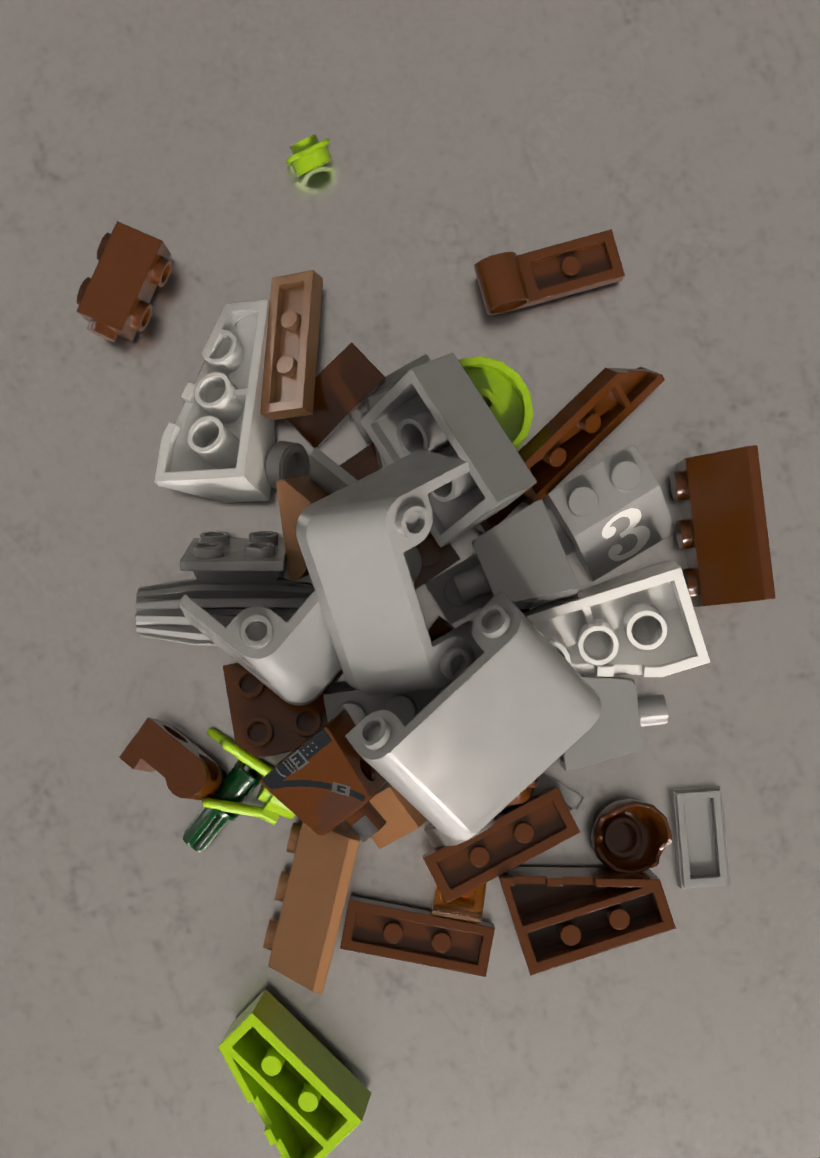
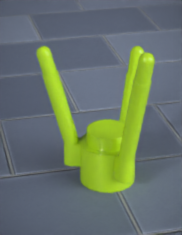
M213 727L208 728V736L220 743L226 751L263 776L273 768L262 759H258L245 749L237 746L235 741L228 736H225ZM261 785L257 795V799L264 802L263 807L213 798H204L202 800V805L206 808L261 818L275 825L280 815L289 820H292L295 816L292 811L263 785Z

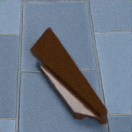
M641 366L637 369L604 368L518 451L537 483L508 506L475 526V528L485 533L500 524L521 502L531 505L536 501L543 500L665 381L663 375Z

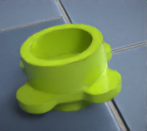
M316 134L293 144L290 146L293 155L285 161L287 166L292 164L299 177L332 161L333 159L327 148L331 143L330 139L327 138L319 142Z

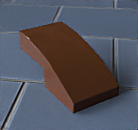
M351 342L315 378L313 415L285 419L314 449L316 447L319 448L350 419V414L385 382L386 377Z

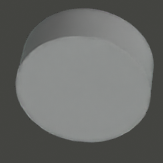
M279 441L272 446L265 464L266 478L271 487L277 489L276 481L295 475H308L309 458L301 444Z

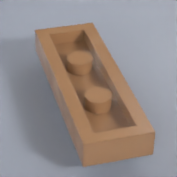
M314 270L274 277L271 281L260 414L269 420L313 415L323 278Z

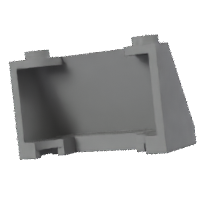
M502 590L478 612L472 624V636L484 653L417 716L405 725L391 711H375L366 716L345 735L356 752L432 825L450 839L457 841L471 838L486 826L596 723L601 712V700L594 689Z

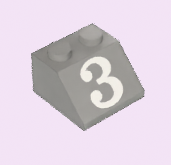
M634 443L552 491L543 499L548 510H552L575 548L574 553L592 582L676 532L660 485Z

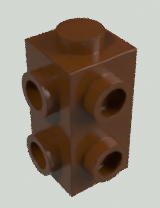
M118 221L112 233H106L103 236L97 250V260H99L92 278L87 277L82 282L77 294V304L79 305L77 312L89 322L87 330L106 340L115 342L117 335L133 341L137 330L142 332L146 328L153 309L152 304H150L157 286L163 287L172 269V260L169 259L171 253L162 240Z

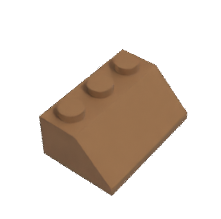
M342 821L323 836L316 834L304 822L302 824L293 822L286 852L295 854L291 872L281 871L274 899L283 902L279 920L270 919L263 943L264 949L271 950L268 967L312 992L320 994L324 992L360 838L346 821Z

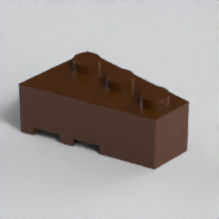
M515 867L498 876L530 976L676 929L661 881L650 869L641 873H614L609 868Z

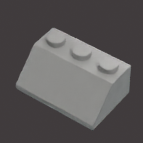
M453 352L411 368L360 420L387 465L419 449L468 461L470 472L427 494L433 513L430 532L440 548L508 506L537 483Z

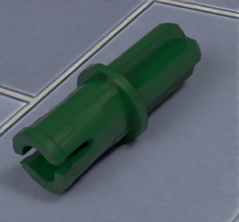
M237 761L222 782L219 791L212 798L243 803L257 785L260 784L262 777L253 768ZM203 807L184 831L183 841L195 851L203 852L228 820L235 821L239 814Z

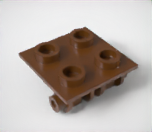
M239 663L223 666L235 744L258 759L292 752L328 723L323 697L327 688L312 703L302 706L292 705L281 699Z

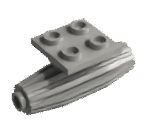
M224 531L200 533V538H193L180 560V571H193L196 578L138 588L135 603L136 629L140 637L195 646H217L186 620L178 603L184 595H187L226 628L238 613L254 606L268 608L287 622L315 589L313 583L278 577L280 572L284 571L287 558L284 538H278L277 532L249 533V538H229V533Z

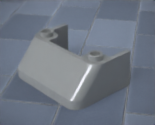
M317 447L310 453V479L328 495L358 481ZM416 546L404 552L413 584L417 581L422 567L421 555ZM315 590L287 622L268 608L254 606L238 613L226 628L187 595H184L178 602L188 622L289 704L302 706L312 703L342 670Z
M419 449L310 504L298 518L296 525L297 540L342 671L348 684L364 694L383 695L446 689L484 653L472 636L473 621L471 620L431 642L404 555L405 551L420 544L430 532L433 513L427 494L470 472L468 461Z

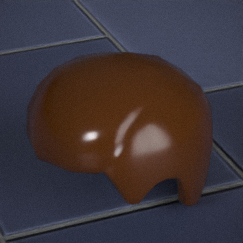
M629 798L614 801L601 811L594 823L591 841L597 859L614 873H641L649 868L658 866L663 850L672 842V833L667 817L654 805Z

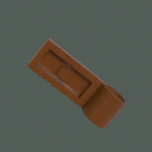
M612 229L516 255L515 252L495 254L480 260L474 265L485 308L489 315L509 312L619 282L625 276Z

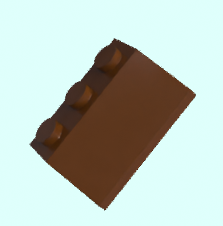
M745 446L689 457L677 463L676 472L671 473L670 484L674 501H680L682 520H677L676 536L679 548L686 549L688 568L683 569L682 572L693 607L776 599L758 446Z

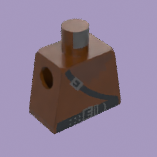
M344 709L282 759L260 780V783L316 834L323 836L345 820L362 842H365L386 824V820L369 801L384 785L386 780L356 752L345 737L356 725Z

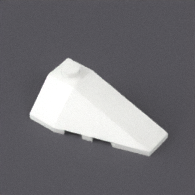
M269 299L224 305L202 351V356L205 359L194 384L187 383L181 395L185 400L182 410L175 424L168 423L162 435L154 480L158 486L223 503L269 501L271 486L266 478L265 464L267 455L275 444V420H269L260 414Z
M674 559L622 575L580 591L576 597L549 603L523 613L579 674H596L597 677H614V675L665 677L710 663L682 569Z

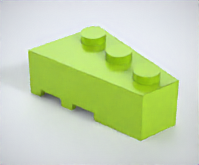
M265 989L233 1021L218 1048L248 1103L253 1102L265 1125L263 1132L270 1146L275 1144L282 1158H325L363 1121L371 1092Z

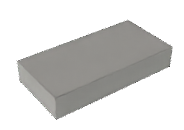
M714 785L670 789L678 886L681 889L730 886L722 787Z

